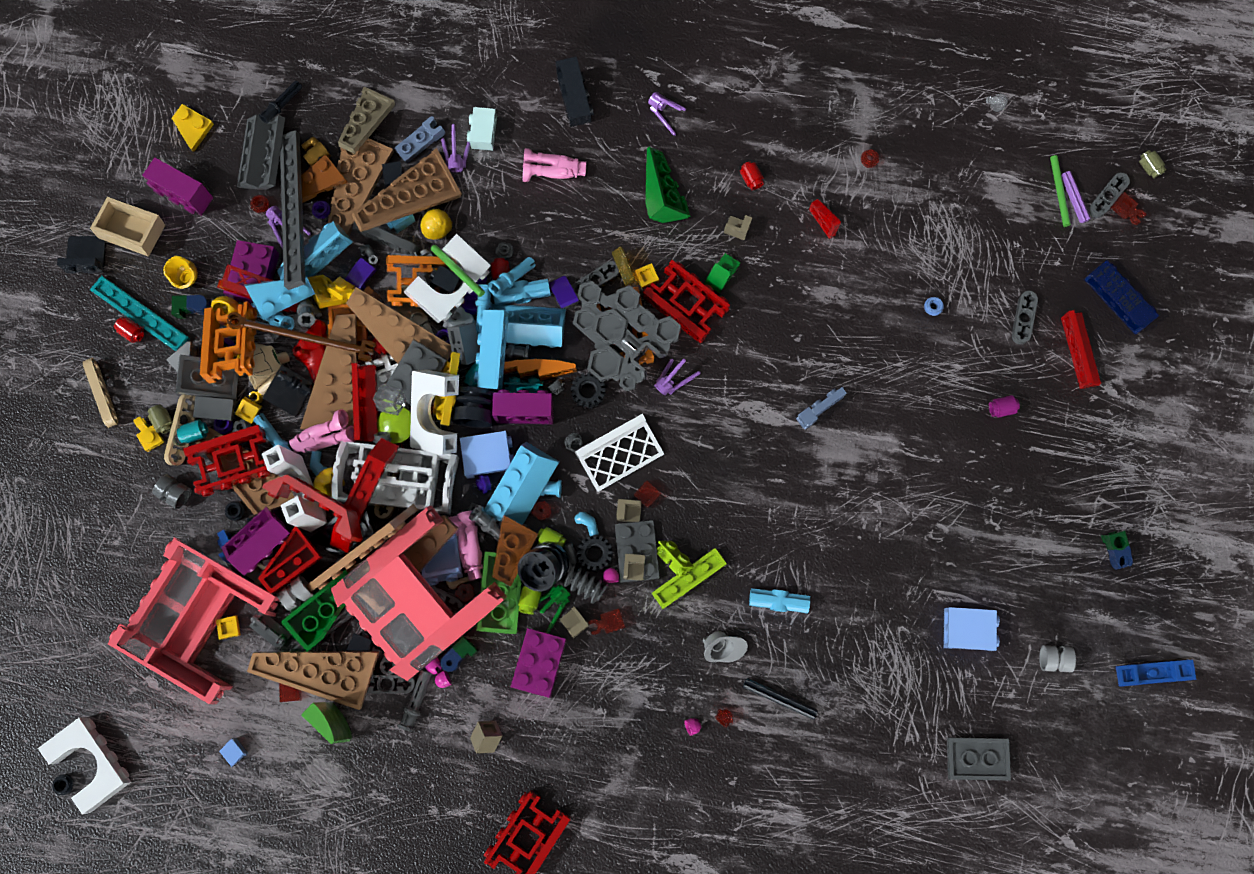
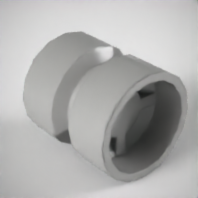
M301 575L290 581V586L285 585L276 592L279 601L290 612L295 611L302 605V601L306 602L315 594L314 590L310 592L306 587L309 582Z
M1042 645L1039 655L1040 667L1042 671L1055 672L1059 669L1060 672H1073L1076 665L1074 648L1071 646H1059L1057 649L1056 646Z

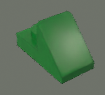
M725 253L718 264L715 263L704 285L711 286L714 292L720 294L740 266V262Z

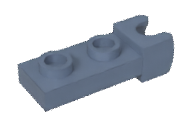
M433 116L424 121L421 127L394 148L406 164L434 141L437 142L445 135V131L441 126L433 129L437 125Z
M842 387L839 390L834 388L826 395L828 398L824 401L820 399L811 406L813 409L808 407L798 414L797 421L806 430L817 421L820 414L844 398L846 391Z

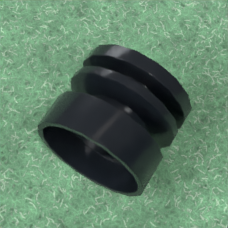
M475 386L459 387L455 403L461 406L453 408L452 422L467 427H491L493 424L492 411L486 408L493 407L492 400L493 393L495 392Z
M545 541L539 543L520 559L518 575L526 587L533 591L542 592L548 590L567 573L569 558L566 551L560 545Z

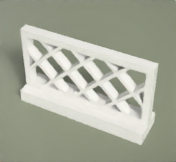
M643 414L575 451L597 492L664 455ZM643 426L647 432L646 441L635 438L637 430ZM634 432L633 437L627 436ZM624 437L632 439L629 450L618 447L620 439ZM634 440L645 443L642 454L631 451ZM647 444L655 446L658 454L652 457L644 455ZM611 447L615 449L613 459L602 457L604 448ZM617 450L628 452L626 463L615 460ZM601 451L599 456L594 455L595 453ZM631 453L641 456L640 463L636 466L628 464ZM590 456L599 458L596 469L588 467L584 460ZM601 459L612 462L609 473L598 470ZM614 463L625 465L622 474L615 475L611 473ZM597 472L608 475L606 483L601 486L595 480Z

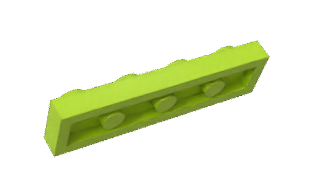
M715 548L693 563L694 568H687L685 576L680 577L676 575L651 594L660 607L664 609L727 563Z

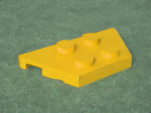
M452 352L451 361L446 362L441 372L457 375L460 353ZM435 395L433 413L438 420H441L440 424L449 426L452 407L456 402L455 395L445 397Z

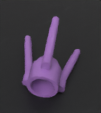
M654 92L648 101V104L652 106L650 110L657 115L671 134L675 136V131L658 110H663L666 105L679 111H686V108L667 99L658 92Z
M452 124V154L450 158L445 139L441 138L448 170L450 172H461L463 168H466L470 142H467L462 159L461 155L456 154L455 124Z
M272 206L266 211V216L283 249V241L275 226H282V211L277 206ZM303 227V232H305L307 235H311V232H309L305 227Z
M670 359L654 386L664 396L667 393L671 395L675 390L700 375L701 372L697 371L677 385L672 386L674 382L671 378L686 362V359H682L668 376H665L674 361Z

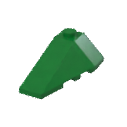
M649 146L647 148L646 207L649 218L661 223L689 218L690 213L687 201L684 196H680L677 190L679 185L669 174L671 169L663 152Z
M346 570L281 621V624L307 652L325 637L345 606L343 604L337 607L331 588L349 575Z

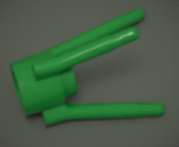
M560 584L556 588L553 586L539 600V603H541L549 596L551 598L540 610L541 614L554 602L557 605L561 603L546 630V634L550 633L565 605L569 602L567 598L570 596V593Z

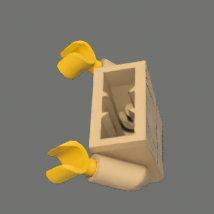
M255 343L256 350L253 357L255 367L253 368V375L248 377L254 389H258V391L250 392L249 397L253 398L257 395V399L254 402L261 403L263 400L262 395L266 392L280 366L290 362L286 351L276 354L272 346ZM241 354L234 355L233 357L241 359Z

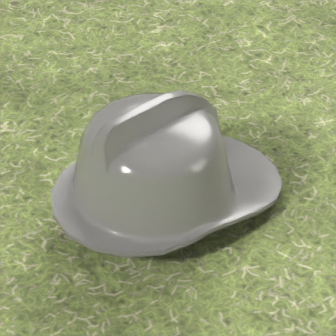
M721 631L714 632L708 637L703 638L704 657L708 662H734L744 656L747 651L748 645L743 638L728 636Z

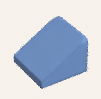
M237 738L229 740L219 751L231 767L248 754Z

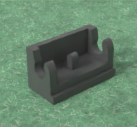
M475 322L447 327L452 352L460 353L459 365L476 362V354L480 353V345L477 343L478 335Z
M196 396L193 417L233 421L237 419L235 412L240 402L231 399Z

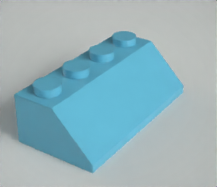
M334 221L326 224L318 235L311 237L308 241L309 243L304 246L305 276H315L353 242L341 226ZM283 263L277 270L280 280L284 279Z
M492 304L490 310H504L509 313L506 343L515 345L529 344L531 346L544 345L552 348L562 347L566 309L503 304L496 306Z
M483 310V314H480L479 326H482V333L478 334L477 343L480 345V353L476 354V364H479L478 372H475L474 383H477V387L502 389L509 316V313L504 310Z
M525 442L518 449L484 511L502 522V517L505 515L523 525L559 461Z

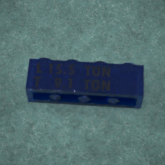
M1108 260L1084 279L1135 335L1159 316L1155 308L1143 299L1142 294L1136 291L1130 285L1129 280L1123 277L1117 271L1115 265L1109 263Z

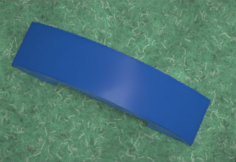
M1193 660L1116 666L1119 687L1197 680Z

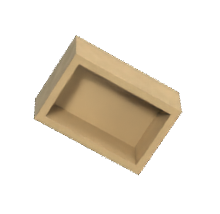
M107 197L90 229L101 240L149 256L165 224L157 214Z

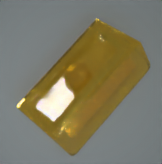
M622 247L617 248L612 252V255L625 286L639 285L626 251Z

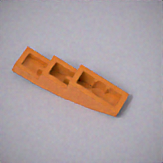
M525 359L504 363V374L518 371L520 378L538 374L540 381L577 372L574 363L558 360Z

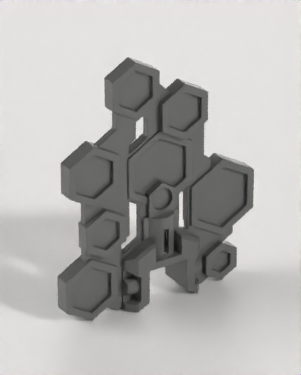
M593 281L579 286L577 298L582 302V309L575 312L573 325L591 339L597 349L591 351L587 370L601 382L610 379L620 380L619 386L626 392L634 390L636 384L644 381L647 376L646 370L637 361L648 349L659 358L666 357L671 343L679 341L681 325L670 316L658 320L649 310L639 304L641 295L630 285L618 289L615 294L609 296L602 293V289ZM601 304L605 308L610 307L611 309L601 312L597 305ZM628 324L639 333L645 332L648 336L638 339L627 329ZM615 344L626 353L625 358L610 345Z

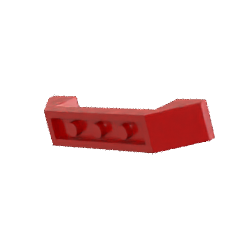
M383 438L378 441L368 454L344 504L357 512L359 523L387 464L392 463L399 449L398 445ZM338 518L333 527L330 545L349 553L354 541L348 543L341 539L342 535L335 532L341 520Z
M284 475L263 484L262 488L269 491L267 494L275 499H279V497L288 499L291 491L299 494L302 492L305 494V499L311 502H319L318 506L320 508L334 511L333 515L341 519L335 532L342 535V540L348 543L362 541L357 512L298 477Z

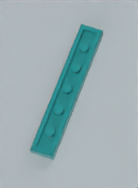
M102 275L91 287L90 290L142 326L174 351H177L186 342H189L190 338Z

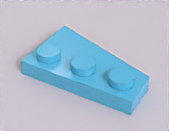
M306 276L305 285L290 290L284 287V279L257 284H244L263 320L315 294Z

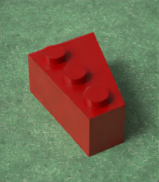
M295 526L258 579L270 594H274L323 557L302 529Z

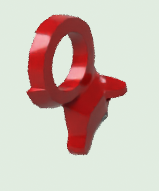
M316 319L315 323L305 333L327 338V325L322 320ZM299 339L297 345L292 349L295 359L307 367L315 383L326 345Z

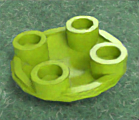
M397 405L384 409L377 419L378 432H389L390 438H392L390 442L394 444L404 443L410 437V411Z

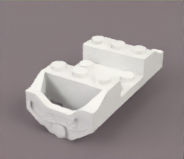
M341 441L337 450L336 462L333 464L332 498L337 501L346 502L349 496L343 492L342 485L348 455L359 452L358 460L354 459L353 463L355 471L351 475V479L355 483L368 454L375 445ZM399 448L392 463L387 464L368 506L384 505L408 508L414 504L418 509L417 512L423 511L428 506L433 507L440 461L448 464L445 473L446 482L443 486V504L434 509L438 514H450L454 478L459 457L454 454L440 455L428 451ZM400 472L399 480H396L397 477L390 476V473Z

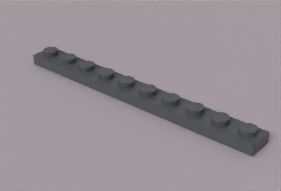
M296 130L282 136L280 149L284 287L288 290L305 285L300 134Z

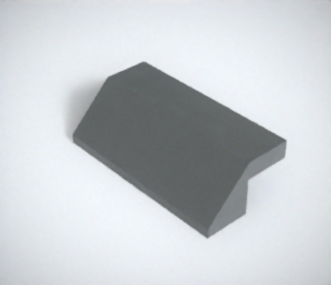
M254 115L247 119L237 183L238 188L267 190L275 186L285 122L284 117L278 115L272 118L268 124L264 123L259 115Z

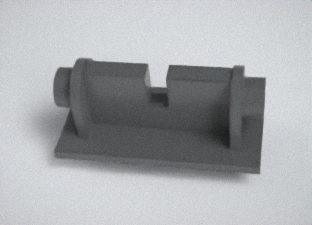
M260 612L258 615L255 614L250 620L252 623L249 626L278 650L291 637V634L269 615Z

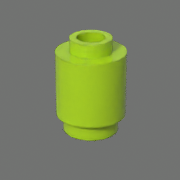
M549 527L541 528L536 538L538 539V544L549 541L560 545L562 548L567 540L563 538L562 534Z
M523 586L518 602L519 611L525 614H534V611L538 608L541 592L533 591Z

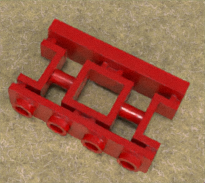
M671 260L664 269V273L669 278L660 288L654 283L647 287L643 292V299L666 317H672L681 325L683 331L701 344L706 335L711 331V328L705 323L714 313L722 318L729 311V302L723 296L719 297L715 294L711 286L701 283L698 276L694 273L690 274L680 262ZM677 275L685 281L679 289L672 284ZM666 289L674 294L670 298L669 303L660 297ZM685 290L698 299L690 311L676 301ZM706 298L714 303L709 311L701 307ZM695 312L703 317L698 326L689 320Z
M255 425L183 448L184 455L188 457V464L192 466L198 464L202 479L193 482L196 487L194 489L195 493L206 497L213 495L214 491L220 489L222 491L229 490L238 483L242 485L252 482L251 479L257 477H269L272 472L267 470L264 459L261 460L258 444L267 442L266 438H264L266 435L264 428L260 425ZM249 441L252 451L243 453L242 446L239 444ZM236 452L240 467L224 472L220 457ZM212 453L214 463L206 465L205 459L201 456ZM254 458L256 466L259 468L248 471L246 461ZM217 471L218 478L222 480L211 483L208 473Z
M532 790L528 794L524 792L518 802L521 806L517 811L513 809L507 818V821L510 823L506 829L502 827L496 835L497 843L494 847L490 845L483 855L486 857L484 863L495 869L499 861L516 871V874H521L523 869L515 864L520 855L530 860L535 853L537 857L526 874H536L571 817L557 809L553 817L549 816L536 807L541 798L539 795L535 794ZM532 799L533 802L529 809L537 813L532 823L522 818L519 824H516L515 822L529 800ZM558 817L560 819L559 823L546 843L542 842L546 833L538 827L543 819L553 824ZM523 825L540 836L530 853L513 842ZM508 834L510 838L506 844L513 848L514 851L509 858L500 853L494 860L492 857Z

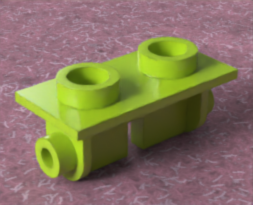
M670 540L658 541L661 545L657 548L658 556L666 564H669L672 560L669 567L677 576L683 577L687 573V568H694L689 557L681 553L674 542Z

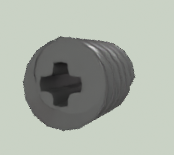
M574 565L565 578L564 587H568L571 584L572 592L578 588L577 595L580 596L585 592L584 599L587 600L591 597V603L594 604L601 599L609 584L601 587L602 580L595 583L596 576L588 579L589 572L582 575V568L580 567L575 571Z

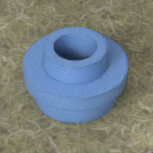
M930 297L926 300L924 309L929 315L936 316L942 312L943 302L937 297ZM934 304L936 309H932L930 305Z

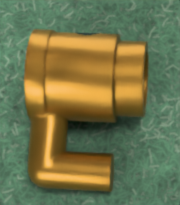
M311 137L301 145L307 151V154L303 157L311 167L324 155H327L329 158L331 157L326 148L315 137Z

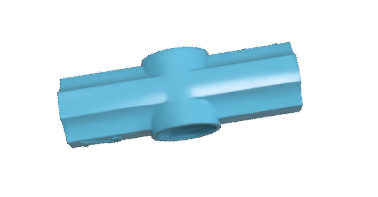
M548 279L532 282L525 280L514 282L513 287L504 290L501 296L496 297L493 295L495 306L513 302L524 304L530 302L531 299L551 296Z
M751 588L749 606L770 608V610L779 612L794 611L808 613L810 596L790 594L788 591L783 590L767 591Z

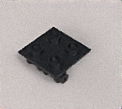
M281 365L262 398L296 417L308 395L311 396L314 383Z

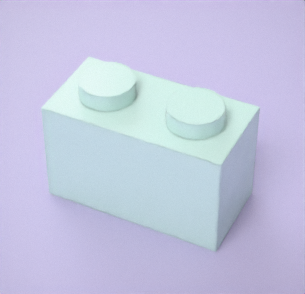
M473 107V114L469 115L471 131L467 132V142H470L471 149L493 151L497 122L495 109Z

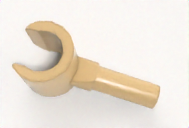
M467 576L453 582L446 581L450 589H456L460 584L468 582L469 578Z

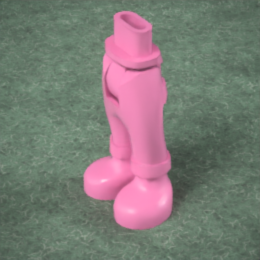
M529 148L524 149L523 182H529L531 176L535 174L555 179L573 178L574 175L575 178H577V175L585 176L586 162L578 161V158L573 159L564 155L541 152L536 154ZM538 164H549L552 166H542Z
M340 409L334 412L332 421L305 429L300 434H297L295 438L289 440V443L295 453L301 451L306 453L307 451H317L337 445L341 441L355 442L354 426L346 427L349 418L346 411ZM335 430H341L340 432H335L331 435L324 436V434L331 433Z
M465 511L457 514V516L449 517V519L459 528L456 536L458 538L460 561L463 569H465L464 573L468 574L469 581H474L482 578V552L478 541V527L475 526V521L469 519L472 511Z

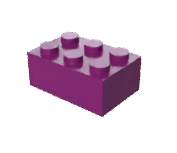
M155 157L142 175L147 180L146 184L153 188L157 195L169 197V201L177 206L179 204L185 206L184 209L191 214L197 213L202 216L213 199L202 183Z
M237 240L231 265L273 280L279 253L273 246ZM231 270L228 281L236 283L241 281V278L237 272ZM254 278L246 280L247 284L258 283ZM225 290L223 291L226 296L233 298L235 301L253 303L251 299Z
M499 390L498 393H493L492 416L496 424H553L554 401L552 393L544 390L537 391V393H529L527 390H519L517 393Z
M266 506L221 548L227 561L245 575L247 572H252L262 558H267L275 546L282 544L287 539L289 531L284 523Z
M527 628L511 688L551 698L567 640Z

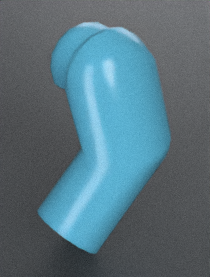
M312 451L310 469L316 476L327 468L323 467L320 463L322 453L320 451Z
M579 512V514L575 515V522L586 525L590 537L599 535L594 517L586 512Z

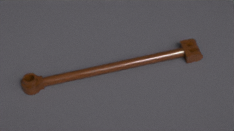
M232 312L227 316V324L232 329L247 327L359 353L358 360L372 361V357L369 355H373L374 350L370 348H375L376 343L372 341L362 340L360 346L243 318L237 312ZM234 320L239 321V323L236 325L232 324L231 322H233Z

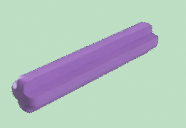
M1067 171L1061 175L1062 181L1079 222L1085 223L1091 217L1072 172Z

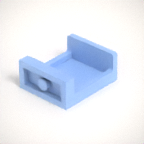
M506 431L460 438L464 473L467 479L475 478L474 475L507 471L514 458V454L510 455L509 449L513 447L512 438L507 435Z
M456 533L421 571L423 578L430 586L437 585L441 581H457L458 578L463 577Z
M945 608L944 648L997 651L999 646L997 627H999L1000 622L997 610Z

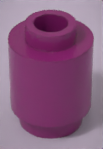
M1013 395L993 399L992 402H989L990 414L992 417L996 416L997 418L1016 414L1020 408L1018 399L1014 398Z

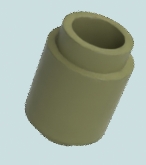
M1148 150L1140 156L1141 160L1139 163L1153 179L1167 170L1165 168L1166 164L1156 151L1151 152V150Z
M161 404L151 407L148 410V418L156 432L162 434L170 432L173 420L167 409Z

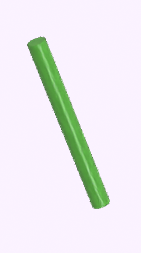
M1054 155L1050 157L1063 227L1071 225L1058 156Z
M437 245L431 247V251L479 297L485 294V291Z

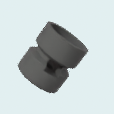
M166 474L157 481L152 493L157 498L163 501L166 500L168 505L177 510L187 502L192 490L183 483H178L174 477Z

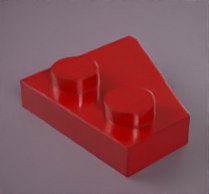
M818 199L813 201L809 208L810 212L829 239L834 237L841 221Z

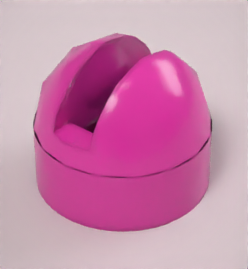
M613 568L607 569L603 575V582H619L618 572Z
M435 657L425 666L426 670L432 674H437L436 667L440 671L442 669L441 661L438 657Z
M445 670L437 674L435 678V684L440 688L452 685L451 679Z
M690 718L684 722L690 736L697 734L701 729V723L696 718Z

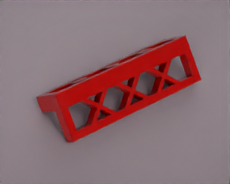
M228 264L223 279L219 280L217 288L251 299L245 286L239 285L240 283L247 284L246 280L250 278L256 279L258 283L273 280ZM230 271L237 272L241 281L236 283L228 281ZM298 303L282 311L295 313Z
M1068 311L1061 317L1079 387L1084 389L1099 386L1101 381L1082 312Z
M351 363L354 440L360 443L373 442L374 434L378 433L376 366H361L358 363Z

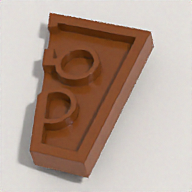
M324 155L301 175L302 203L315 198L318 193L332 190L338 184L348 183L327 155Z
M503 515L492 577L511 587L518 574L519 561L530 551L538 533Z

